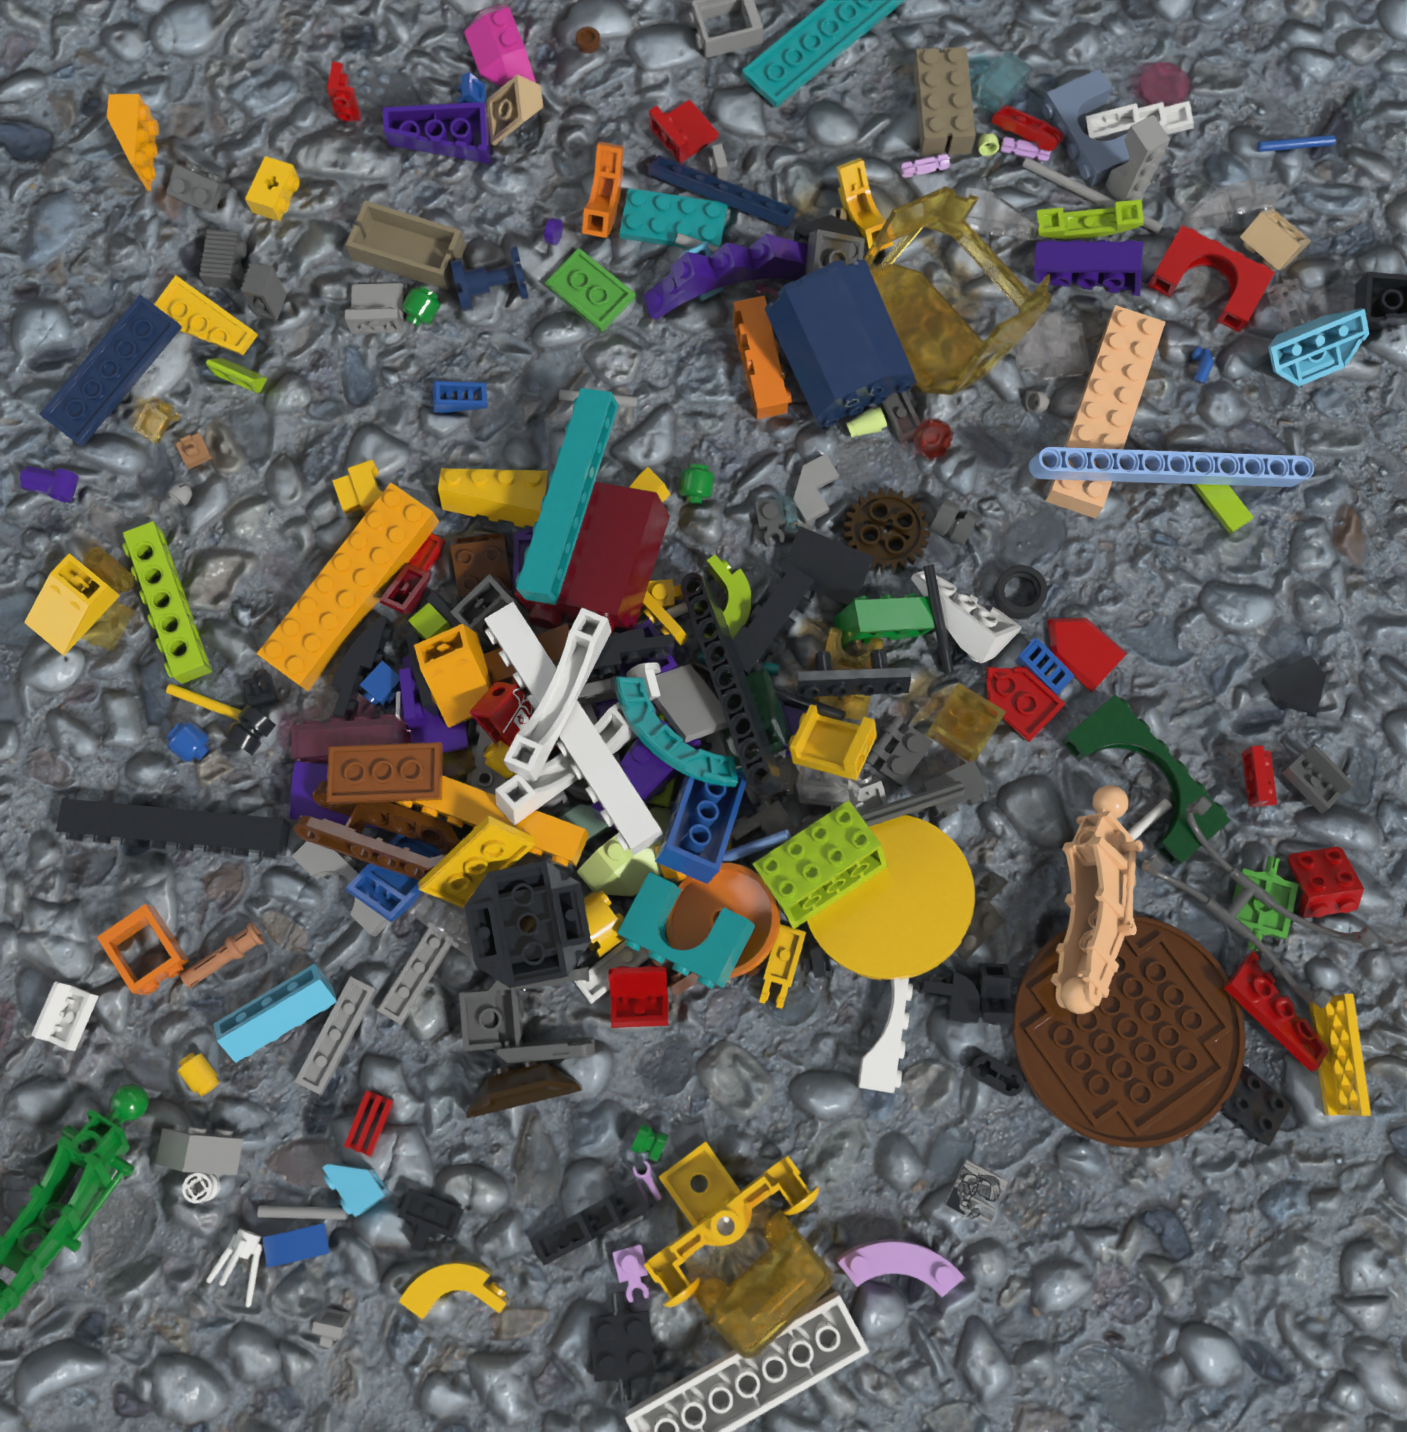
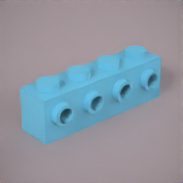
M316 963L215 1022L216 1040L236 1063L244 1057L252 1055L256 1050L269 1042L277 1040L281 1035L294 1027L302 1025L306 1020L319 1012L330 1008L331 1005L337 1002L333 986Z

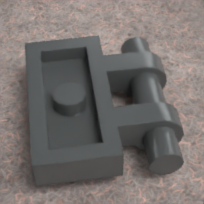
M894 716L890 723H886L881 729L883 733L876 743L873 744L865 762L873 766L877 759L882 761L884 765L879 773L902 788L933 741L911 726L905 735L902 734L898 729L902 725L903 720ZM892 739L898 745L890 755L884 749Z

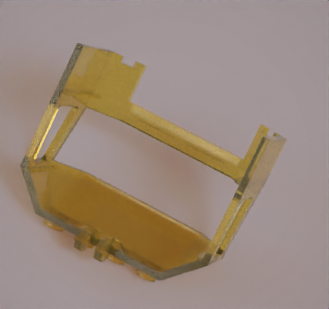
M946 186L893 209L864 260H866L868 267H870L883 245L901 238L882 263L870 269V272L912 368L918 387L924 393L954 395L985 378L1027 334L1050 305L1051 293H1048L1050 274L1044 277L1032 294L965 221L979 197L969 194L965 198L956 195L955 189ZM923 227L952 236L1019 309V314L998 324L985 341L974 332L920 271L893 263ZM996 352V354L988 361V356Z

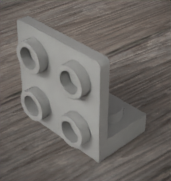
M353 284L351 310H345V321L351 334L403 333V284Z

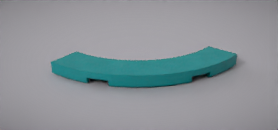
M618 676L615 678L616 695L622 712L634 733L650 751L669 766L692 778L720 786L735 787L737 785L738 779L734 757L713 754L702 749H694L682 742L684 739L673 732L666 724L663 725L654 712L655 708L649 699L644 678Z

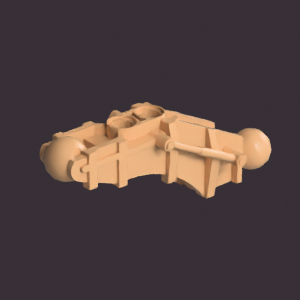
M1105 785L1096 791L1092 802L1096 814L1078 817L1076 822L1080 826L1073 842L1065 843L1062 848L1067 857L1071 880V893L1067 894L1064 901L1071 908L1064 943H1059L1056 949L1059 953L1058 973L1053 974L1051 981L1056 985V1000L1059 1006L1077 1014H1085L1092 1011L1095 1006H1099L1101 998L1108 996L1110 991L1108 987L1111 979L1119 967L1115 959L1125 936L1135 935L1137 931L1133 919V890L1136 884V854L1143 850V844L1140 840L1134 841L1117 820L1127 811L1129 799L1125 791L1116 785Z

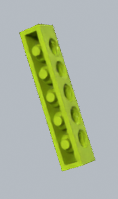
M152 521L123 532L126 541L123 543V548L128 558H132L134 566L131 567V571L137 582L140 581L142 590L139 591L143 603L149 607L150 614L147 617L152 628L157 630L159 638H156V643L162 654L165 653L167 662L164 663L169 677L175 678L183 684L211 673L212 669L162 529ZM153 552L149 559L144 560L147 553ZM161 575L160 580L157 583L152 584L153 579L156 576ZM165 599H170L167 606L160 608L161 603ZM178 622L177 628L169 632L170 626ZM186 646V652L181 656H177L178 650Z

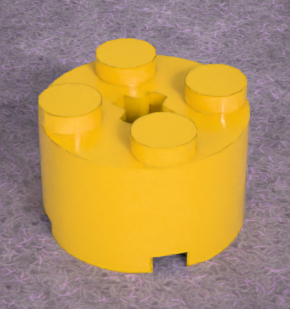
M602 890L598 893L593 891L583 898L592 941L588 947L591 951L595 948L598 949L596 951L598 958L624 940L623 937L617 934L624 918L620 913L615 915L609 906L611 901Z

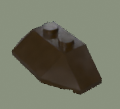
M540 1060L523 1062L524 1068L513 1070L512 1065L495 1069L496 1075L488 1076L467 1109L466 1118H473L583 1091V1086L549 1063L541 1064Z

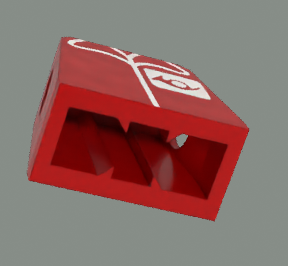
M515 680L513 684L495 682L469 713L495 744L502 741L511 747L518 732L531 718L534 709L525 697L528 689L526 687L521 689Z

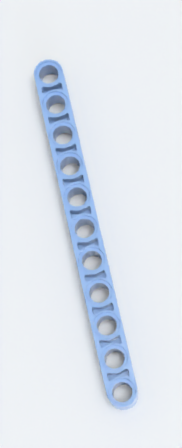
M1046 447L1030 460L1029 471L1035 478L1053 480L1293 487L1310 478L1314 473V466L1307 457L1290 455ZM1042 459H1044L1048 463L1049 467H1046L1043 464ZM1068 460L1074 464V468L1069 465ZM1094 461L1098 463L1099 468L1095 466ZM1119 462L1124 465L1125 470L1120 466Z

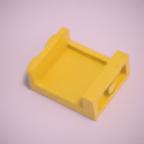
M811 704L807 713H803L800 718L799 729L796 735L793 734L789 740L788 750L791 751L793 763L857 781L877 737L875 719L864 717L861 724L856 725L821 716L818 714L817 706Z

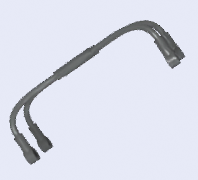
M1201 795L1196 801L1187 805L1186 818L1204 849L1228 872V876L1243 887L1226 910L1213 898H1208L1190 885L1160 871L1166 864V861L1157 854L1152 856L1150 860H1145L1142 863V869L1179 887L1203 902L1204 906L1243 938H1248L1267 957L1298 995L1307 1002L1315 1003L1320 1008L1325 1007L1332 999V994L1323 987L1318 988L1316 991L1307 992L1301 988L1273 953L1236 916L1250 898L1254 896L1267 907H1272L1283 916L1308 929L1333 938L1360 943L1365 948L1370 947L1376 941L1378 934L1369 927H1365L1359 932H1352L1351 934L1328 929L1303 919L1278 904L1273 896L1239 869L1228 864L1202 834L1193 814L1197 813L1202 816L1210 808L1212 802Z

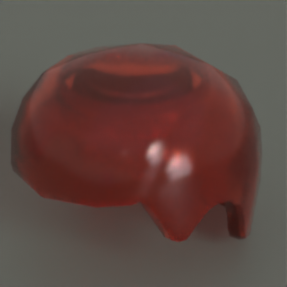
M932 418L921 422L914 431L913 443L920 455L934 461V458L946 455L947 449L952 444L953 433L949 424L941 419Z

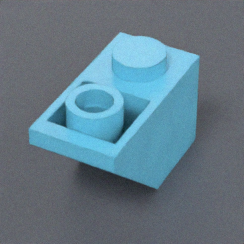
M330 1163L322 1167L326 1173L323 1177L327 1185L332 1190L337 1189L342 1197L340 1203L343 1209L349 1215L353 1214L354 1217L362 1215L390 1194L374 1169L339 1163Z

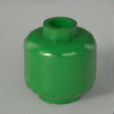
M423 286L411 288L402 304V310L407 314L405 319L418 327L421 323L425 325L431 324L440 309V303L437 300L439 296Z
M688 464L687 468L681 470L678 492L682 496L687 497L686 502L702 504V499L712 496L714 474L709 471V466Z

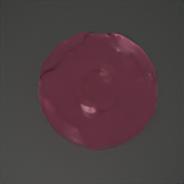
M1158 62L1150 65L1143 72L1138 84V93L1141 99L1143 97L1146 101L1145 104L1148 106L1163 102L1164 107L1183 103L1190 89L1189 78L1185 71L1169 62Z

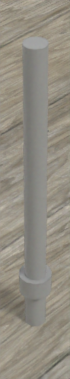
M1026 157L1022 167L1105 208H1113L1115 202H1117ZM1143 211L1144 224L1142 226L1158 234L1163 224L1146 216V212Z

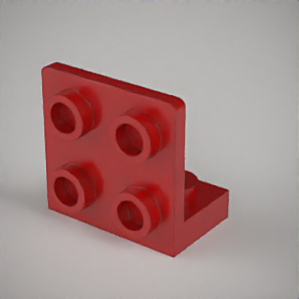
M687 100L669 113H663L657 105L649 110L651 131L678 163L684 162L719 138L717 130L691 100Z

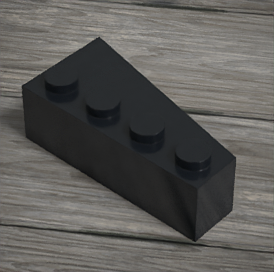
M1367 272L1356 283L1354 310L1365 309L1368 330L1407 325V275Z

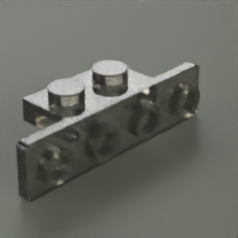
M990 872L982 877L979 884L974 888L975 906L972 921L962 942L955 950L964 960H967L1005 921L990 901L1007 885L1008 881L1005 877L994 872Z

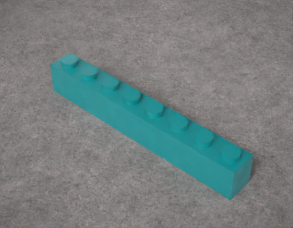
M581 388L578 398H575L573 402V414L570 422L565 427V438L563 445L559 447L557 452L555 469L549 476V488L546 496L541 501V513L538 521L533 526V538L530 546L525 551V562L522 572L518 574L516 579V589L525 600L552 605L557 604L619 407L612 392Z

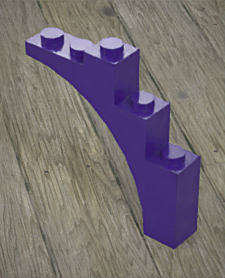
M766 233L749 248L727 242L710 257L687 251L670 265L672 272L643 295L650 318L659 319L684 302L727 285L758 279H788L796 281L805 274L807 245Z

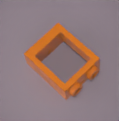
M148 904L142 905L97 936L98 941L133 994H144L146 996L153 993L160 987L159 983L167 977L171 979L179 975L184 970L183 966L190 962L157 909ZM150 924L171 958L138 980L118 950L117 945Z

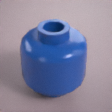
M192 721L186 723L179 722L166 737L169 740L168 749L184 762H190L194 758L201 760L210 749L206 745L209 741L208 733Z

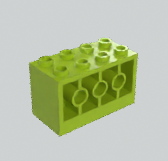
M849 800L753 863L757 874L776 899L780 911L793 930L888 867L882 844Z

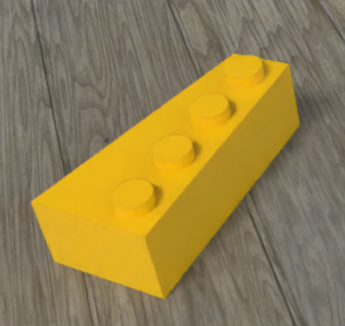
M441 468L438 492L442 510L473 517L477 514L487 516L490 521L499 522L500 519L514 522V526L525 528V525L533 527L539 519L541 501L546 496L549 488L548 471Z

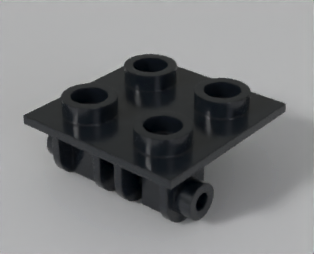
M1245 1066L1231 1096L1221 1106L1220 1112L1225 1113L1231 1119L1235 1118L1233 1121L1235 1125L1241 1123L1240 1129L1250 1134L1255 1142H1261L1269 1147L1292 1104Z

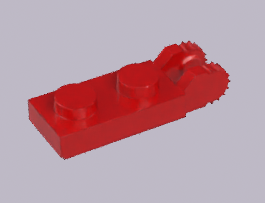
M1005 105L993 115L991 123L998 125L1004 131H1011L1020 135L1026 141L1037 142L1042 150L1052 151L1064 140V133L1060 129L1058 130L1056 127L1049 125V123L1008 105Z

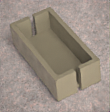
M967 47L944 48L943 52L940 53L939 48L916 49L913 77L921 156L944 154L948 136H951L948 155L971 154L976 135Z
M364 201L356 219L358 226H353L346 243L352 260L448 290L453 279L451 260L461 258L466 247L462 231Z

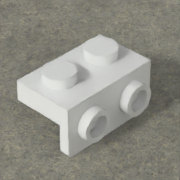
M54 982L34 1027L32 1036L75 1051L99 996L72 985Z

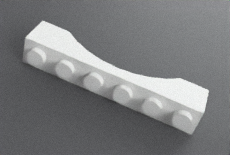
M581 608L568 634L560 662L544 697L531 718L516 735L504 758V762L510 771L536 782L611 633L608 618Z
M619 702L609 708L594 725L612 754L637 737L627 722ZM561 753L544 764L536 782L519 774L515 775L495 789L496 805L516 825L578 780L570 766L574 761L570 755L564 757Z
M909 978L901 980L890 979L892 993L888 1020L879 1039L861 1058L857 1088L894 1093L895 1088H900L902 1071L897 1070L899 1058H904L906 1045L905 1041H901L902 1029L907 1030L909 1023V1013L905 1012L906 1000L911 1001L913 984L908 983Z

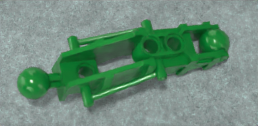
M136 1084L122 1085L114 1092L111 1098V1111L108 1115L103 1117L90 1109L87 1113L89 1122L81 1131L70 1125L63 1128L61 1133L63 1136L57 1142L58 1149L45 1172L43 1180L39 1186L35 1185L29 1191L32 1199L27 1206L23 1205L19 1208L17 1220L3 1237L0 1236V1270L6 1267L16 1274L10 1285L0 1279V1319L11 1309L15 1310L19 1306L22 1296L35 1281L38 1283L44 1276L43 1271L64 1247L73 1252L80 1249L82 1242L78 1240L79 1236L97 1211L103 1206L123 1176L128 1177L134 1172L135 1167L123 1159L129 1150V1145L125 1132L120 1126L125 1121L137 1120L145 1114L149 1104V1097L141 1086ZM79 1167H81L85 1171L68 1205L64 1206L58 1203ZM60 1217L55 1225H49L54 1218ZM41 1242L38 1248L27 1250L32 1243Z

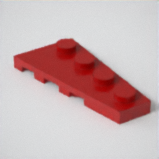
M1254 951L1250 952L1245 956L1224 989L1310 1072L1317 1070L1329 1049L1307 1020L1299 1019L1293 1007L1294 1003L1288 995L1285 997L1281 995L1273 984L1276 982L1275 978L1269 971L1265 973L1256 962L1259 960V957Z

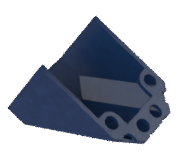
M844 260L827 264L821 269H817L794 282L784 285L778 292L780 298L769 302L764 308L820 428L823 426H833L839 422L840 418L847 415H856L862 412L864 407L872 403L880 404L887 400L888 396L896 392L903 393L912 388L913 384L917 383L866 260H856L849 265H846Z

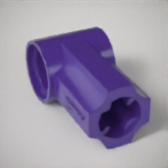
M27 466L21 471L20 487L27 491L46 494L61 502L71 503L80 477L64 469H55L54 472Z

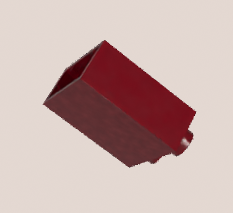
M600 482L594 483L557 604L552 605L525 600L516 589L515 596L529 610L528 620L532 624L551 630L561 626L562 621L574 623L581 608L608 618L611 628L609 637L612 636L613 632L622 633L635 629L670 518L657 492Z

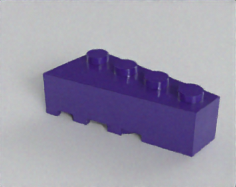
M485 102L383 107L384 133L389 146L491 164L489 121Z
M1046 240L1036 243L1034 262L1035 283L1069 287L1071 283H1076L1079 287L1086 290H1092L1093 287L1099 286L1107 287L1110 293H1119V290L1123 289L1131 290V295L1140 296L1143 270V242L1135 240H1125L1124 242H1110L1108 240H1099L1097 242H1083L1081 240L1057 242L1055 240Z

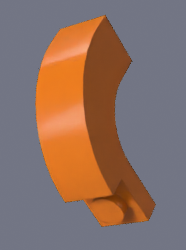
M604 142L597 144L594 181L589 201L584 207L582 234L607 238L612 229L621 193L624 171L622 169L624 146Z

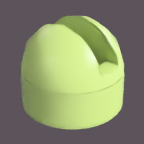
M984 133L979 138L978 147L980 154L990 156L999 150V142L995 134Z

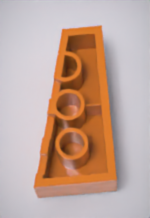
M765 295L734 302L733 329L757 420L786 414L788 403L792 402L789 387L785 388L784 385L785 370L783 364L779 362L778 343L774 340L773 327L764 309L767 306Z

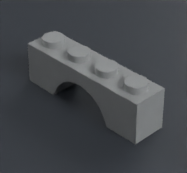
M1154 115L1130 126L1124 140L1130 162L1111 170L1105 186L1117 202L1143 199L1144 193L1151 184V179L1158 169V164L1165 155L1170 138Z
M308 841L292 855L316 879L327 875H341L351 882L359 874L355 869L358 863L351 856H342L337 851ZM355 897L350 915L370 935L376 937L390 922Z

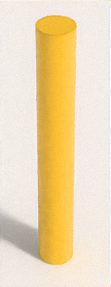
M171 683L167 686L166 693L239 721L238 715L242 710Z

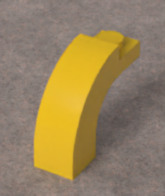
M858 158L837 166L841 187L838 188L843 209L847 213V220L854 223L860 237L865 238L864 245L867 252L872 254L893 246L889 221L879 213L872 199L864 160Z
M451 1261L435 1266L419 1276L407 1288L398 1302L419 1318L424 1319L438 1299L449 1291L463 1290L470 1292L499 1314L510 1299L505 1296L507 1291L495 1282H492L491 1285L486 1282L493 1273L489 1268L470 1261Z

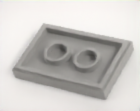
M691 664L655 675L661 696L654 699L653 702L677 734L684 739V743L728 728L720 701Z

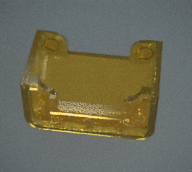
M780 1209L766 1222L764 1227V1235L772 1245L729 1286L719 1277L712 1276L703 1280L693 1293L713 1327L743 1358L750 1359L759 1355L829 1289L833 1281L831 1269Z

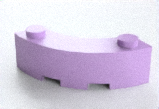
M901 1239L864 1242L848 1249L835 1258L856 1287L879 1275L904 1274L924 1281L937 1294L943 1297L965 1278L957 1268L933 1250Z

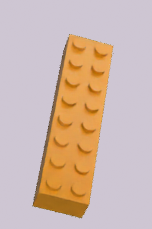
M390 483L260 648L257 655L308 692L381 599L401 570L408 564L439 524V520L434 512L393 483Z

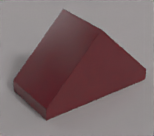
M406 564L381 597L380 603L403 614L417 613L431 574Z

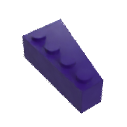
M659 719L663 723V725L666 724L673 732L677 734V732L674 730L671 724ZM637 737L619 764L645 805L656 795L661 794L666 789L665 786L672 779L682 774L650 751L639 737ZM698 739L686 743L694 749H702L701 742ZM597 801L592 805L593 812L597 819L606 823L600 813L604 808Z

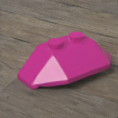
M502 3L481 10L464 31L480 76L500 87L504 86L516 75L535 82L524 43L509 6Z

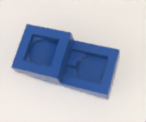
M325 1223L262 1237L267 1268L329 1253Z

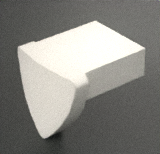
M659 663L639 664L626 673L627 677L644 678L650 701L661 696L655 676L656 673L661 672Z

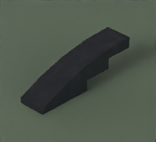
M639 1179L535 1235L531 1240L544 1266L652 1208L653 1205Z

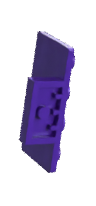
M411 656L403 657V669H399L404 720L410 730L411 743L441 742L443 744V753L467 749L469 744L466 721L449 728L442 714L433 716L422 706Z

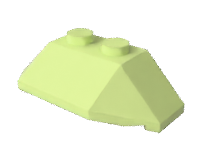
M654 807L649 812L664 835L671 811L669 808ZM614 836L597 849L578 869L577 873L592 892L598 893L602 890L606 895L633 897L639 892L649 872L658 876L663 873L660 864L655 862L657 855L654 846L660 844L662 839L634 856L630 849L624 851Z

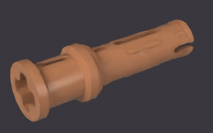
M248 923L246 929L234 937H227L225 944L197 962L191 968L180 973L183 983L191 989L229 961L243 958L245 952L257 944L262 945L265 943L261 931L254 923Z

